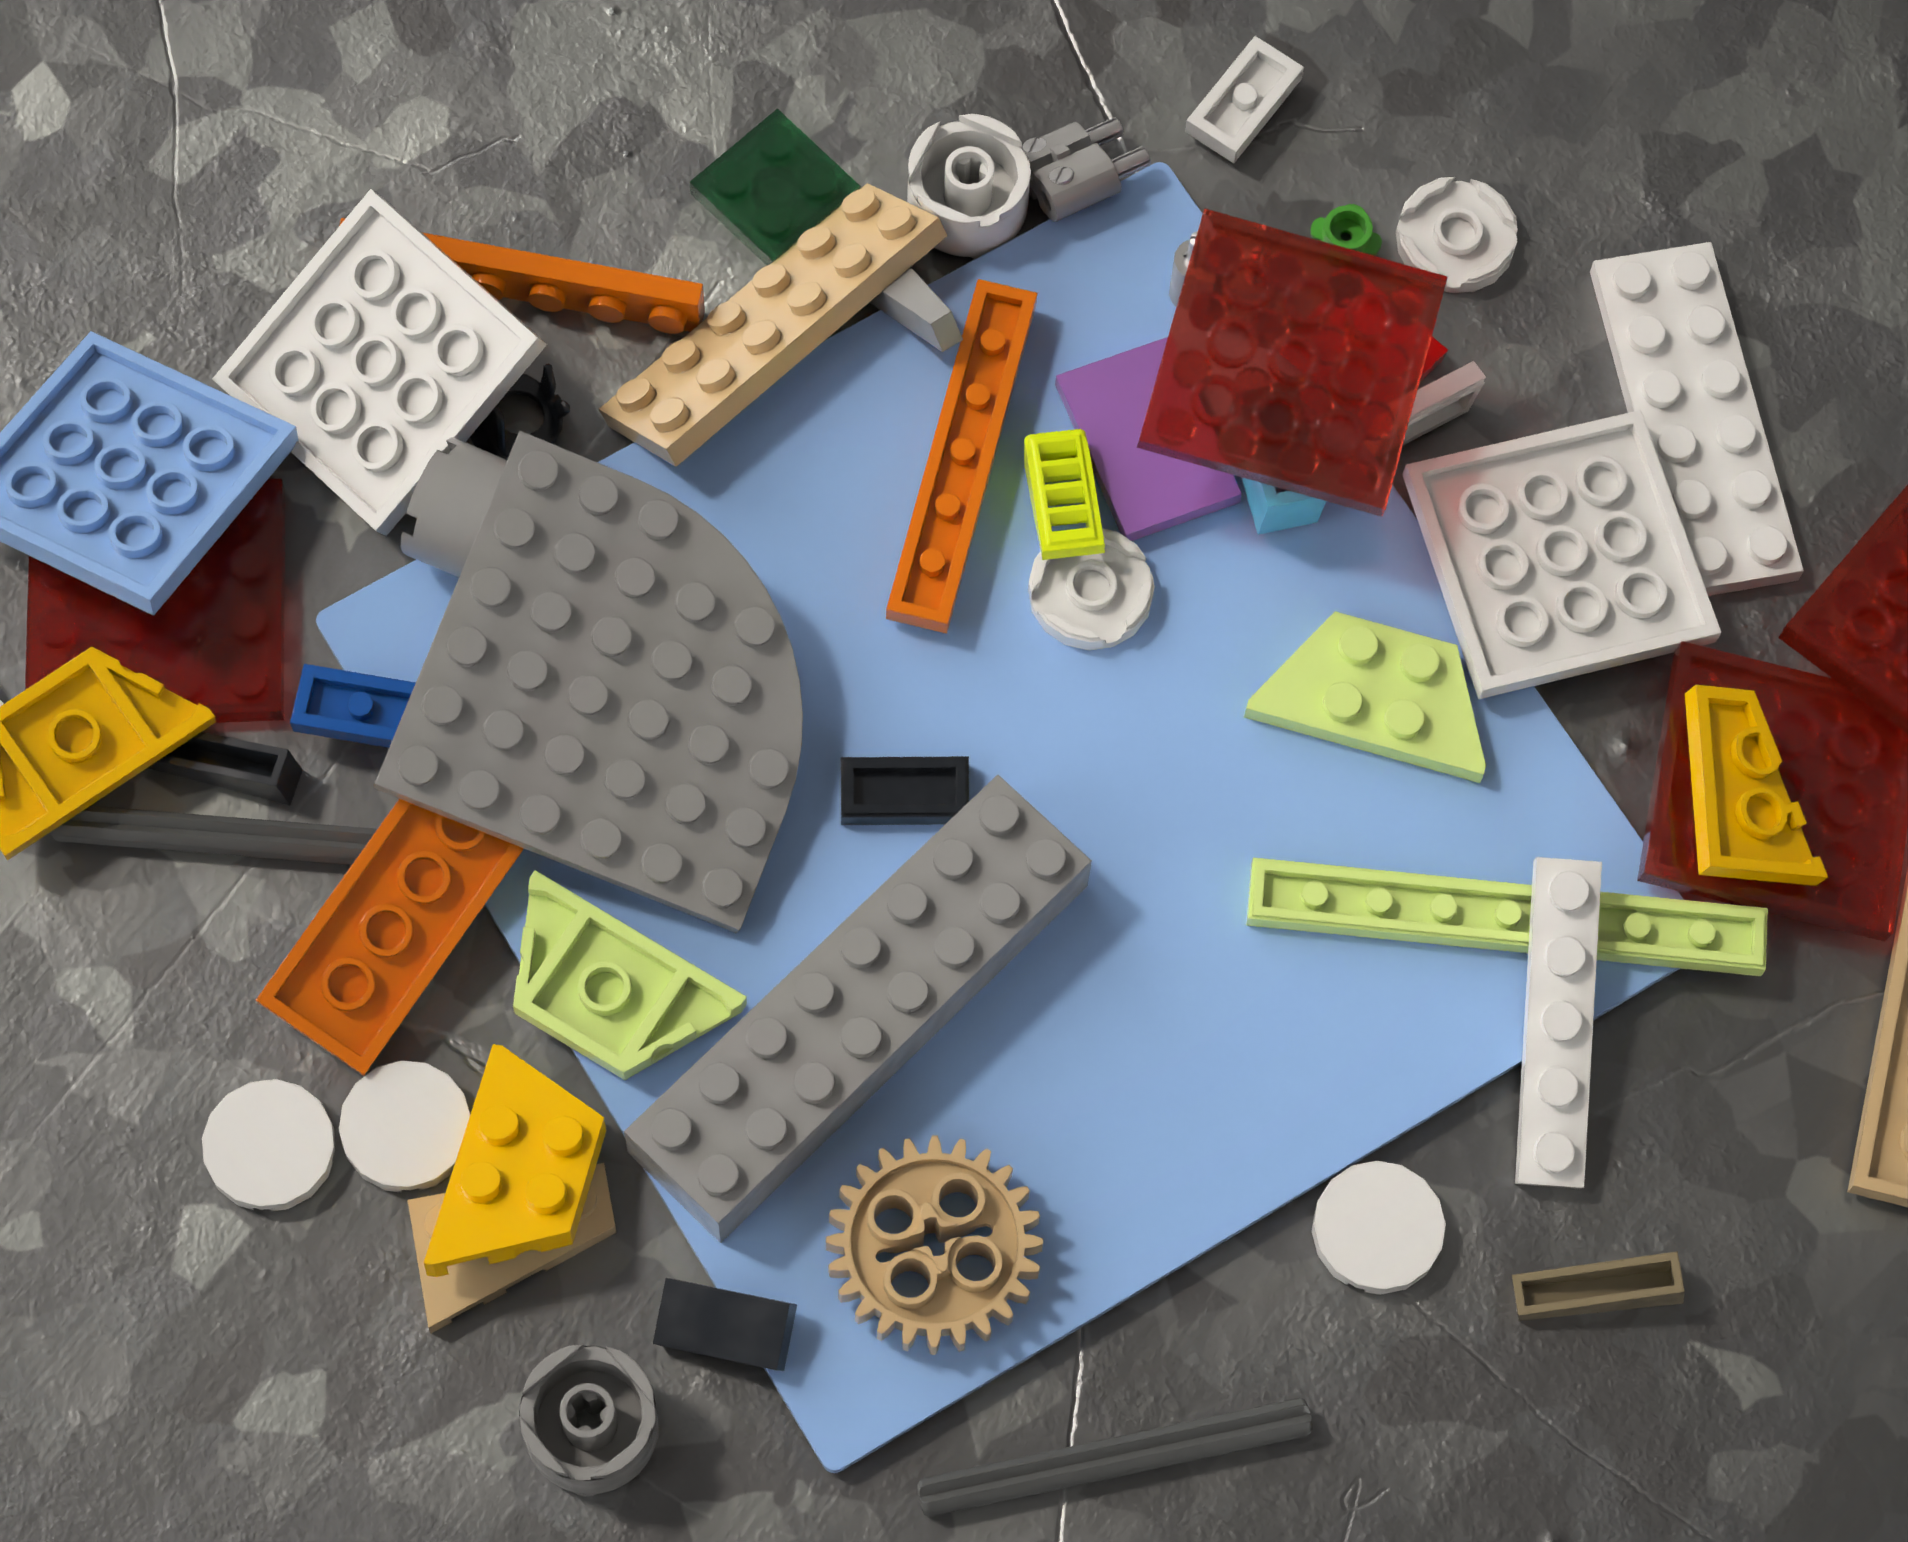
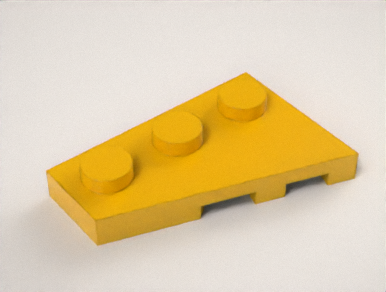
M1705 685L1693 686L1685 693L1699 875L1817 886L1827 879L1828 875L1820 856L1812 857L1801 827L1806 825L1807 822L1799 802L1791 803L1778 771L1782 759L1755 691Z

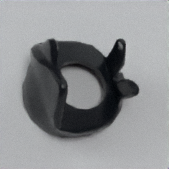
M545 364L543 366L541 382L527 374H522L504 397L510 394H522L535 400L543 411L544 421L540 428L530 433V435L555 444L562 431L563 417L570 413V405L565 400H561L558 394H554L556 381L551 364ZM495 406L470 437L477 448L508 460L518 434L511 433L505 429L503 413Z

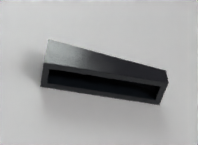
M205 732L194 736L148 767L149 769L289 806L303 771L288 749Z

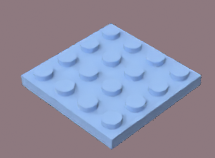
M90 331L0 432V542L154 616L289 455L296 442H299L296 426Z

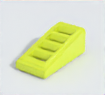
M1074 429L1026 436L1024 439V468L1042 560L1105 553L1104 536L1086 432L1083 429ZM1077 479V481L1045 485V483ZM1081 503L1080 505L1048 508V506ZM1086 523V528L1052 531L1051 526Z

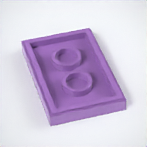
M1171 336L1056 375L1055 386L1074 429H1083L1086 432L1093 472L1120 534L1134 541L1240 503L1242 493Z

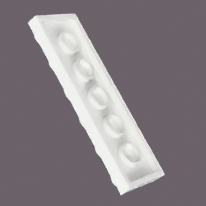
M1706 242L1593 261L1590 275L1627 412L1642 411L1708 596L1799 581L1804 571L1712 243Z

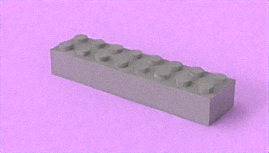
M996 775L624 1131L628 1154L721 1243L1088 886L1092 860L1003 778Z

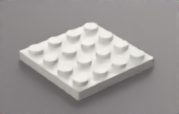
M370 189L212 379L230 396L296 426L299 442H296L291 453L375 531L387 536L407 512L415 487L434 453L440 450L449 454L451 450L446 440L451 437L466 442L546 347L547 343L383 197Z
M1641 410L1406 464L1402 476L1478 700L1715 643L1721 634L1719 624Z

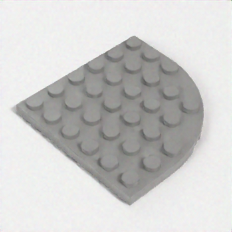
M519 430L373 788L737 933L741 929L786 813L796 781L802 747L803 710L800 679L793 649L781 616L767 589L747 560L720 531L696 511L670 494L639 479Z

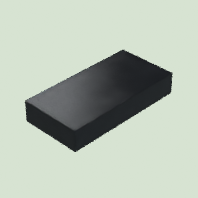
M969 756L841 757V825L946 824L969 802Z
M666 1278L653 1344L784 1371L797 1304Z

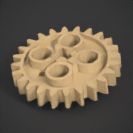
M932 1135L927 1153L922 1154L918 1153L910 1138L904 1139L903 1158L897 1161L887 1150L881 1148L878 1150L879 1167L881 1170L876 1173L862 1164L856 1167V1176L862 1186L861 1190L847 1185L840 1187L839 1197L850 1210L833 1209L829 1213V1223L844 1231V1233H837L826 1237V1250L844 1255L828 1265L829 1276L831 1278L849 1277L850 1279L838 1290L840 1302H850L860 1298L862 1302L855 1312V1322L861 1324L873 1316H877L880 1319L877 1328V1339L880 1341L889 1336L894 1328L901 1330L902 1348L904 1351H909L917 1335L926 1336L927 1346L931 1355L937 1354L941 1336L950 1335L954 1346L959 1352L964 1351L966 1331L973 1329L985 1342L990 1340L991 1328L988 1319L993 1316L1001 1323L1009 1326L1013 1320V1313L1006 1301L1009 1299L1017 1303L1027 1304L1030 1291L1018 1279H1038L1040 1266L1024 1256L1042 1252L1043 1238L1025 1234V1232L1039 1224V1211H1019V1208L1028 1200L1030 1190L1025 1186L1008 1191L1006 1187L1012 1177L1013 1168L1007 1165L992 1174L988 1170L991 1151L988 1149L982 1151L974 1161L966 1159V1142L964 1139H959L951 1154L942 1153L938 1135ZM961 1192L973 1199L976 1208L965 1217H953L944 1212L939 1203L946 1195ZM893 1208L902 1210L910 1217L912 1223L905 1231L898 1234L884 1232L875 1222L876 1217L882 1211ZM984 1226L992 1230L991 1235L986 1237L980 1235L963 1237L974 1232L976 1228ZM935 1233L937 1240L945 1243L944 1254L933 1256L929 1246H923L924 1235ZM881 1252H904L888 1262L881 1263L876 1259V1256ZM968 1255H979L985 1257L991 1263L994 1271L986 1279L972 1281L963 1277L956 1266L962 1258ZM905 1271H914L926 1278L929 1287L922 1295L907 1298L894 1290L892 1281L897 1275Z

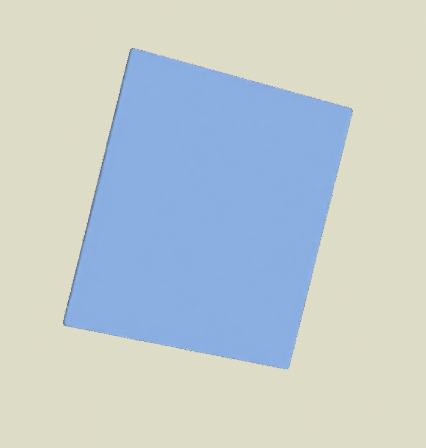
M1156 162L1120 181V193L1059 221L1053 222L1049 219L928 284L930 289L952 311L961 335L963 334L978 279L1038 293L1035 312L947 634L886 619V608L960 342L941 352L880 310L823 341L677 467L635 442L598 462L670 494L700 514L740 552L767 589L786 629L800 679L803 723L802 747L796 781L786 813L741 929L737 933L527 849L522 851L485 904V907L520 963L522 932L526 923L529 899V878L534 870L747 997V1005L742 1013L627 1080H623L572 1049L624 1135V1131L945 825H841V757L969 756V801L996 775H999L1092 860L1088 886L721 1243L645 1170L716 1288L797 1304L784 1371L764 1369L821 1464L831 1473L843 1471L1522 1064L1528 953L1247 926L1250 870L1253 857L1532 885L1533 860L1536 857L1602 862L1600 892L1684 900L1534 686L1478 700L1418 520L1379 464L1361 443L1362 440L1336 403L1276 353L1281 341L1288 335L1275 316L1272 315L1270 321L1263 327L1245 329L1223 323L1224 314L1210 311L1208 318H1204L1179 310L1172 303L1169 289L1174 255L1179 245L1190 240L1191 234L1196 231H1201L1200 239L1203 238L1204 232H1206L1212 242L1223 244V242L1172 169L1163 162ZM1225 246L1224 255H1225V254L1231 255L1230 252L1228 251V249H1227L1226 246ZM1171 336L1242 493L1241 501L1236 505L1132 541L1138 545L1146 557L1145 562L1153 575L1155 588L1148 618L1134 636L1111 648L1089 651L1064 645L1044 631L1031 610L1028 584L1034 559L1040 553V546L1024 468V439L1030 434L1074 430L1055 386L1056 375ZM1296 380L1310 428L1306 444L1314 443L1329 496L1317 523L1258 535L1225 421L1235 392ZM1296 461L1291 462L1292 469ZM1094 475L1102 528L1120 533ZM1077 479L1045 483V485L1077 481ZM1081 503L1048 506V508L1080 505ZM1086 523L1051 526L1052 531L1084 528ZM416 559L320 611L316 617L318 630L342 670L416 682L459 577ZM1335 611L1452 643L1458 646L1486 763L1485 772L1481 783L1244 718L1248 700ZM1597 960L1593 1021L1680 968ZM932 1135H938L942 1153L947 1154L952 1153L959 1139H964L966 1142L965 1158L974 1161L985 1149L990 1150L988 1170L992 1174L1010 1165L1013 1168L1010 1182L1006 1187L1008 1191L1025 1186L1030 1190L1028 1200L1019 1208V1211H1039L1040 1215L1039 1224L1025 1232V1234L1043 1238L1042 1252L1024 1256L1040 1266L1038 1279H1018L1030 1291L1027 1304L1017 1303L1009 1299L1006 1301L1013 1313L1012 1323L1008 1326L993 1316L988 1319L991 1328L990 1340L985 1342L973 1329L966 1331L964 1351L960 1352L954 1346L950 1335L941 1336L936 1355L930 1354L926 1336L917 1335L909 1351H904L902 1348V1331L896 1328L884 1340H878L877 1328L880 1319L877 1316H873L861 1324L856 1323L855 1312L862 1302L860 1298L843 1303L838 1298V1290L850 1280L849 1277L831 1278L828 1272V1265L844 1255L826 1250L827 1236L844 1233V1231L829 1223L830 1210H850L839 1197L840 1187L847 1185L860 1190L862 1188L856 1176V1167L862 1164L877 1173L881 1170L879 1167L878 1150L884 1148L897 1161L903 1158L904 1139L908 1138L911 1139L919 1154L927 1153ZM961 1192L950 1193L939 1203L942 1210L953 1217H965L976 1208L973 1199ZM896 1208L882 1211L875 1219L877 1226L882 1231L890 1234L901 1233L912 1223L910 1217L904 1211ZM984 1226L976 1228L974 1232L963 1237L978 1235L986 1237L991 1235L992 1230ZM935 1233L924 1235L923 1246H929L933 1256L944 1254L945 1243L939 1242ZM881 1252L876 1256V1259L881 1263L888 1262L904 1252ZM968 1255L962 1258L956 1266L963 1277L972 1281L986 1279L994 1271L991 1263L985 1257L979 1255ZM905 1271L897 1275L892 1281L894 1290L907 1298L922 1295L929 1287L926 1278L914 1271Z

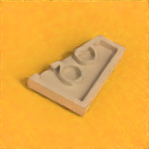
M604 1163L596 1164L573 1245L544 1252L529 1250L521 1253L515 1259L490 1265L488 1257H483L447 1266L449 1274L440 1277L427 1276L423 1262L445 1193L408 1200L430 1333L452 1323V1318L482 1302L485 1305L507 1293V1288L540 1270L547 1271L617 1233Z

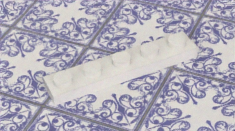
M1536 857L1533 860L1515 1184L1574 1189L1584 1188L1602 862Z

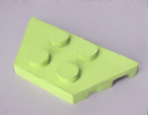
M1336 611L1248 700L1244 718L1481 783L1486 768L1458 646Z
M536 870L530 876L525 927H523L520 948V970L516 979L513 1008L516 1015L623 1080H627L742 1013L746 1007L747 997Z

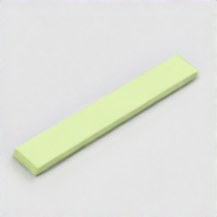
M1253 857L1250 870L1246 925L1528 953L1532 885ZM1600 892L1597 960L1762 976L1766 970L1768 908Z

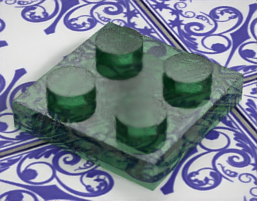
M778 108L689 182L690 194L766 266L773 263L792 247L805 231L817 226L836 210L849 194L861 189V186Z

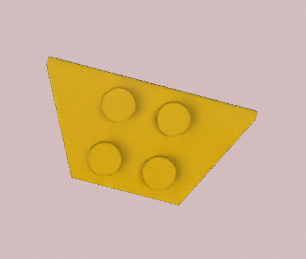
M94 647L88 648L1 705L0 850L8 861L216 723L212 711L200 703L196 705L167 690L164 684L143 673L131 671L122 666L117 659Z
M493 1044L423 1262L427 1276L440 1277L448 1275L447 1266L483 1257H488L490 1265L515 1259L521 1253L529 1250L544 1252L573 1245L607 1131L605 1119L598 1112L502 1045Z

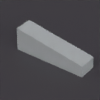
M911 267L870 301L872 305L941 352L963 340L952 311Z

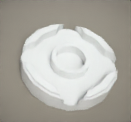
M1455 177L1438 178L1420 186L1404 203L1396 229L1398 254L1408 271L1428 287L1448 293L1475 292L1495 283L1509 268L1517 244L1516 234L1518 229L1516 216L1505 197L1488 184L1473 179L1468 183L1465 181H1455Z
M1104 528L1102 530L1105 553L1042 560L1040 551L1034 559L1028 584L1032 613L1044 631L1064 645L1089 651L1111 648L1134 636L1148 618L1155 588L1153 575L1145 562L1146 557L1138 545L1119 532Z
M397 1061L376 1067L355 1083L342 1105L339 1133L348 1161L364 1180L385 1191L402 1192V1190L411 1191L417 1188L424 1190L437 1186L452 1174L470 1118V1112L464 1093L447 1073L427 1063Z
M278 1079L249 1082L228 1093L210 1113L202 1136L204 1164L217 1189L236 1205L254 1210L253 1208L260 1210L270 1209L271 1211L287 1210L311 1198L329 1177L334 1162L335 1131L320 1100L302 1086Z
M1372 1161L1352 1165L1331 1179L1317 1201L1312 1235L1317 1255L1333 1277L1346 1285L1349 1283L1356 1288L1365 1289L1364 1292L1382 1295L1406 1290L1427 1275L1442 1250L1446 1223L1439 1198L1422 1177L1402 1165Z

